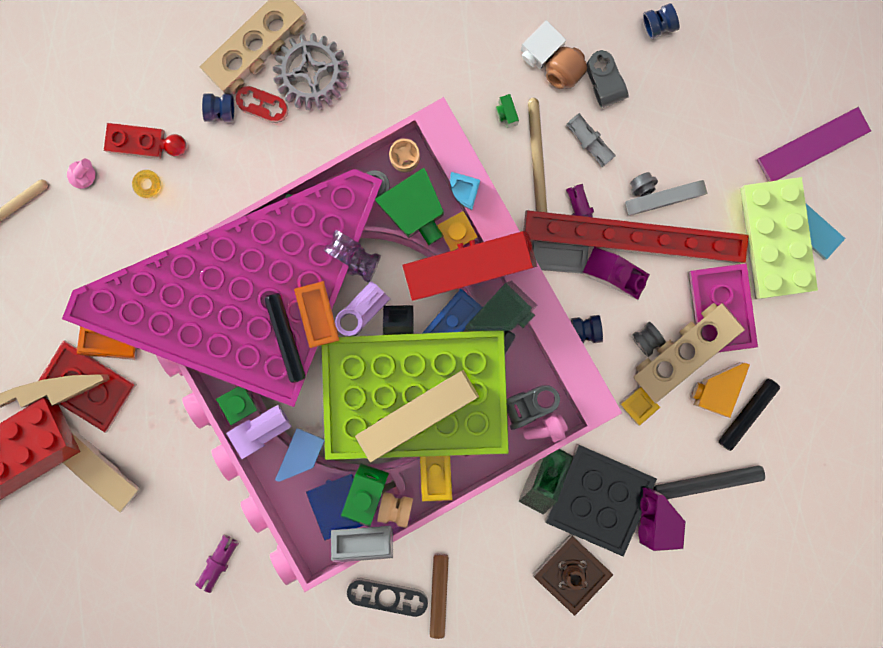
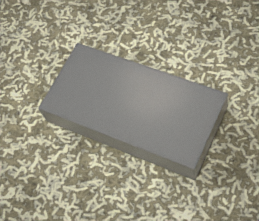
M532 241L535 259L541 270L584 274L582 272L588 261V246Z
M391 526L331 530V561L333 562L393 558V528Z

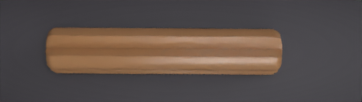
M435 554L433 557L430 637L434 639L445 637L449 561L448 555Z

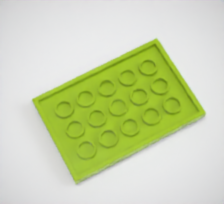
M504 330L339 337V341L321 345L325 460L367 458L355 438L357 434L462 370L466 373L479 397L379 458L509 454Z

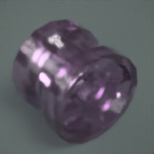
M335 230L333 241L331 244L326 245L323 251L350 266L352 262L351 256L362 245Z
M358 246L350 262L347 274L362 276L364 281L370 283L381 255L376 253L371 255L366 253L364 248Z

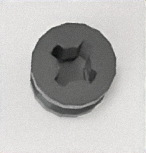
M650 321L644 325L642 331L634 332L631 335L634 342L647 357L653 354V350L656 347H661L666 343L662 334Z

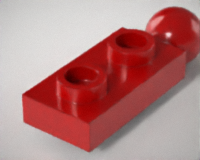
M107 123L103 151L161 158L162 150H165L170 156L178 157L185 152L187 145L185 139L178 134L169 135L164 139L165 131L163 129Z

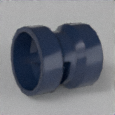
M671 3L662 6L658 11L649 10L643 13L644 25L651 39L660 37L663 32L672 33L680 28L676 10Z
M213 93L203 94L202 115L204 122H213L219 118L224 122L234 121L235 106L233 94H223L221 97L215 96Z
M600 315L590 316L585 321L580 317L571 318V323L583 344L586 340L593 343L603 342Z

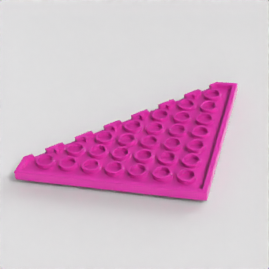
M352 169L72 291L62 320L294 407L305 379L295 383L289 381L265 304V297L275 293L281 295L306 378L317 347L309 348L294 288L324 281L332 310L382 180Z

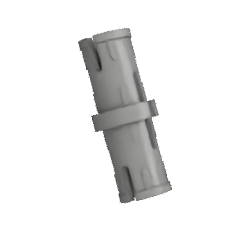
M580 113L566 124L582 143L580 146L584 150L587 149L601 167L605 166L616 156L600 138L601 134L598 131L595 132Z

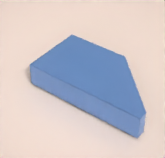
M297 428L275 480L280 482L312 469L315 466L325 439Z

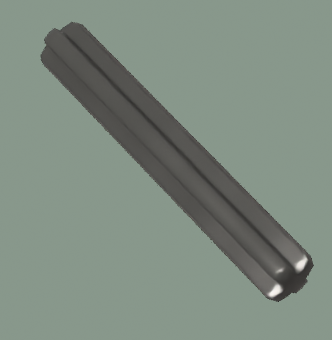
M762 466L748 467L655 485L654 491L663 494L666 499L678 498L761 482L765 480V471Z

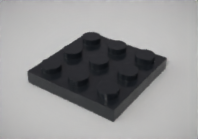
M578 444L545 523L624 557L641 518L640 502L643 498V488L653 490L657 478Z

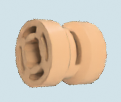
M399 139L394 142L389 151L391 164L396 170L403 173L416 169L420 161L419 148L416 143L409 139Z
M383 492L377 522L386 524L391 521L395 522L399 527L407 528L413 498L404 496L400 499L394 497L392 493Z

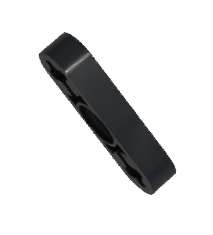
M357 578L349 584L347 589L349 601L357 606L412 617L421 616L428 607L426 594L415 588ZM358 585H363L364 591L372 592L373 587H378L375 593V603L370 602L371 595L365 594L361 599L356 598V593L352 592V589H357ZM383 590H391L395 593L396 600L390 605H385L379 599L380 593ZM400 592L405 593L404 599L412 600L414 596H419V601L423 603V606L420 605L417 607V610H413L410 603L403 602V608L397 607L400 602Z

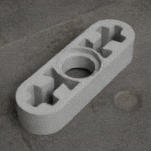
M704 180L631 199L626 201L625 204L630 216L697 198L708 193Z

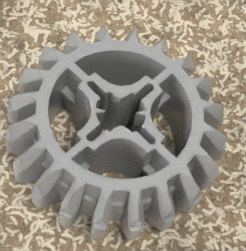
M315 33L311 34L310 41H306L305 35L301 34V43L296 44L295 40L291 38L289 40L292 46L290 50L284 45L281 47L285 56L276 55V61L282 65L273 66V71L281 75L274 77L273 80L275 84H282L277 89L280 94L288 92L285 96V100L288 103L296 97L294 103L296 108H300L303 101H305L306 110H311L312 102H315L318 110L322 109L321 101L324 99L329 106L333 104L329 97L333 94L336 98L341 97L340 92L336 89L337 87L346 89L347 84L340 79L349 78V72L341 70L348 66L347 60H340L344 56L343 50L334 52L337 48L336 42L333 41L326 46L328 40L326 36H322L320 41L317 42ZM310 51L323 53L332 62L327 64L325 61L317 62L313 60ZM302 54V64L289 73L293 60ZM308 60L314 70L318 71L314 72V84L308 74L304 73L305 71L308 72ZM334 71L330 83L320 91V80L324 76L329 75V72ZM295 80L297 83L306 82L309 84L312 93L301 92L295 89L290 82Z

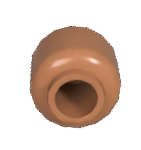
M575 47L559 48L546 63V78L558 89L574 87L587 71L583 52Z

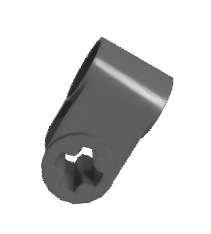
M604 50L593 53L587 62V73L600 107L605 108L629 98L626 84L618 71L613 56ZM597 59L600 63H606L603 71L601 68L595 69L594 65Z
M541 385L527 392H521L507 398V414L512 423L510 425L511 430L525 426L537 418L556 410L560 403L559 393L550 385ZM547 390L554 394V402L551 406L542 407L538 404L537 397L540 392ZM515 404L517 405L521 413V417H519L517 414V411L514 407Z

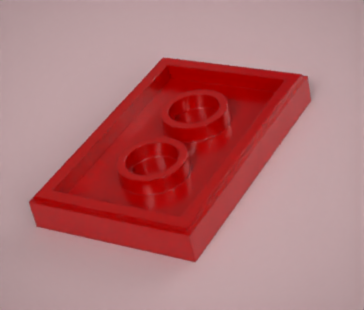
M66 340L62 341L38 380L72 375L108 374L110 380L59 404L104 433L108 432L137 385L95 358L78 355L77 347Z

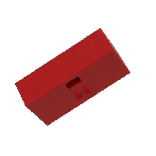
M521 231L476 244L475 240L469 241L470 246L464 247L463 243L457 244V250L403 264L412 301L538 267L529 233Z

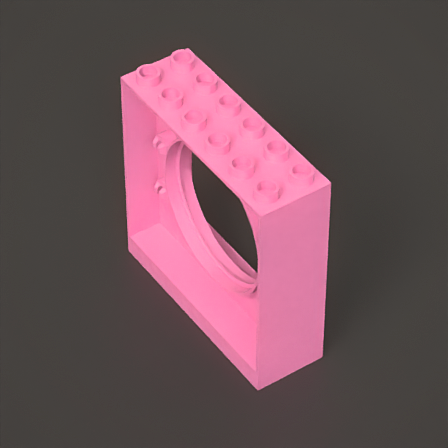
M443 97L197 236L283 200L287 193L295 195L352 169L364 173L372 170L384 173L389 180L390 190L414 173L425 168L444 211V216L435 221L436 225L464 211L478 237L475 239L476 244L520 231ZM399 139L412 140L419 148L420 161L416 169L411 172H399L391 164L389 157L390 147ZM451 172L481 180L472 210L462 206L454 197L450 186ZM376 201L373 203L360 237L396 242L410 247L426 257L450 251L443 237L428 246L420 232L408 238L378 206ZM538 263V267L462 287L459 290L465 291L483 307V310L473 320L476 331H497L503 327L515 334V339L505 354L507 398L521 392H527L541 385H550L555 388L559 393L560 403L553 413L556 416L560 414L568 427V431L564 432L566 438L557 442H553L550 437L527 440L524 437V429L544 426L542 420L544 416L515 430H511L510 425L512 423L508 416L509 454L450 456L452 500L422 502L420 457H404L391 462L367 464L389 473L385 485L393 480L396 486L386 491L387 493H392L394 497L400 499L404 496L413 498L407 528L397 526L395 522L391 521L386 524L377 522L383 494L381 495L371 527L391 526L393 528V542L622 414ZM156 355L161 366L170 377L179 373L185 377L193 393L182 398V401L194 424L199 429L207 425L212 426L218 436L221 445L212 449L211 452L223 476L228 481L240 476L250 495L247 499L241 501V507L248 522L257 533L266 528L270 529L278 544L277 550L270 553V559L283 583L288 585L298 580L304 592L358 563L359 561H331V530L368 528L341 517L360 464L325 460V457L319 455L312 469L283 481H276V476L292 441V438L286 432L264 443V447L244 459H241L226 434L250 419L252 421L267 411L260 394L248 390L259 410L230 425L216 399L238 387L237 385ZM547 390L540 392L537 397L538 404L542 407L551 406L554 402V394ZM515 404L514 407L517 411V414L519 417H521V413L517 405Z

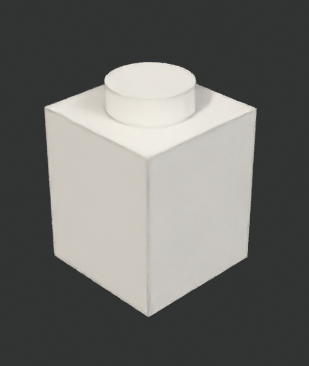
M546 20L522 44V57L530 66L534 67L536 65L541 70L556 51L564 47L566 39Z

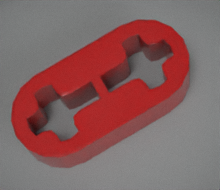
M251 86L242 87L236 94V104L245 113L272 123H280L288 116V106L279 96ZM250 93H253V98L259 101L260 104L250 103L248 107H245L242 97H248ZM276 103H279L282 113H276L274 117L271 116V111L264 108L265 104L275 106Z

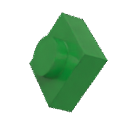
M511 94L499 97V106L495 108L500 123L505 122L507 128L518 125L519 118Z
M239 386L216 399L230 425L259 410L248 390Z

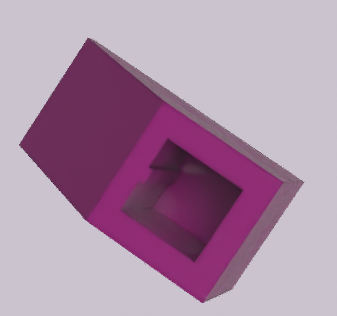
M596 247L593 248L582 272L594 280L637 300L650 276L649 273L620 255Z
M643 488V498L640 502L642 511L641 525L638 529L639 543L653 551L683 549L686 521L663 494L650 488Z

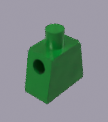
M422 168L375 199L378 206L408 238L420 232L428 246L444 236L435 223L436 220L444 216V211L425 168Z
M360 463L341 517L371 527L389 473Z

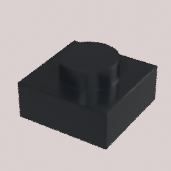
M413 305L384 306L383 335L414 334Z

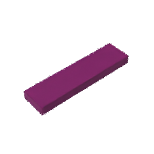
M858 106L757 160L769 182L777 181L871 132V129Z

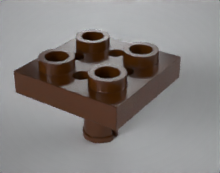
M571 534L535 572L533 577L575 616L613 576V573ZM561 561L565 562L561 564V567L564 569L559 568V563ZM564 581L565 584H561L562 588H560V582Z

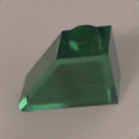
M511 280L506 282L465 328L468 331H512L519 325L525 328L536 316L532 311L538 305Z
M558 449L538 460L525 483L519 502L544 515L558 501L573 456Z

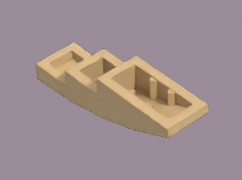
M464 370L360 432L355 438L371 463L477 399L479 395Z
M108 374L72 375L40 380L0 393V408L16 400L21 408L28 407L43 397L49 398L51 405H58L110 380Z
M69 426L81 452L66 460L63 464L117 511L122 512L140 488L120 473V469L100 454V450Z

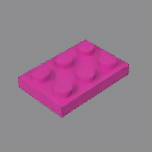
M747 263L689 271L696 324L704 319L701 313L713 303L717 306L724 303L746 329L719 352L757 348L758 342ZM710 324L704 326L702 329L703 338L707 341L716 339L718 335L716 327Z

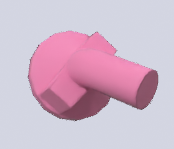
M84 158L69 165L67 178L72 186L85 189L94 182L95 170L90 160Z
M553 412L542 418L544 426L524 429V437L527 440L550 437L553 442L564 440L566 438L564 432L568 431L563 417L560 414L556 416Z

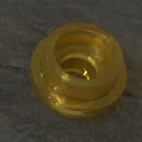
M142 170L134 176L132 187L138 196L151 198L159 192L161 181L155 172ZM150 179L152 182L151 187L144 189L143 182Z

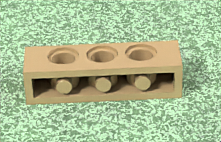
M268 0L199 67L224 94L237 93L245 84L243 80L251 73L253 75L258 73L264 67V60L268 56L279 53L281 47L286 45L284 41L291 34L295 36L306 26L305 21L307 20L305 12L293 0ZM273 20L283 21V26L278 31H272L269 29L270 23ZM261 39L263 45L259 50L252 51L249 49V44L252 40ZM234 58L242 59V66L238 70L229 69V63Z
M713 303L701 313L704 319L696 325L690 322L679 332L682 335L680 339L675 343L671 340L667 341L657 350L660 355L656 359L651 361L647 358L635 368L639 373L633 378L655 404L746 330L724 303L719 306ZM708 324L715 326L718 331V335L713 341H707L702 336V329ZM684 343H690L694 346L695 355L692 359H685L680 354V348ZM667 361L673 366V373L670 377H663L659 373L658 367L661 362Z

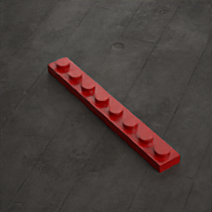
M530 210L525 211L523 231H527L530 240L736 263H746L749 236L747 234Z

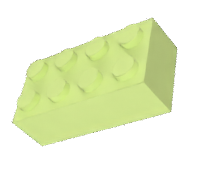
M802 177L744 185L740 192L746 234L749 235L748 248L756 299L818 291Z

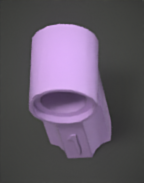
M371 281L345 309L338 313L335 320L336 328L346 337L358 335L363 327L387 304L390 298ZM354 315L358 319L356 329L353 331L342 329L341 320L344 316Z
M277 405L254 420H247L226 434L241 459H244L264 447V443L292 426L284 411Z

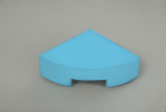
M451 172L450 186L454 197L462 206L472 210L481 180Z

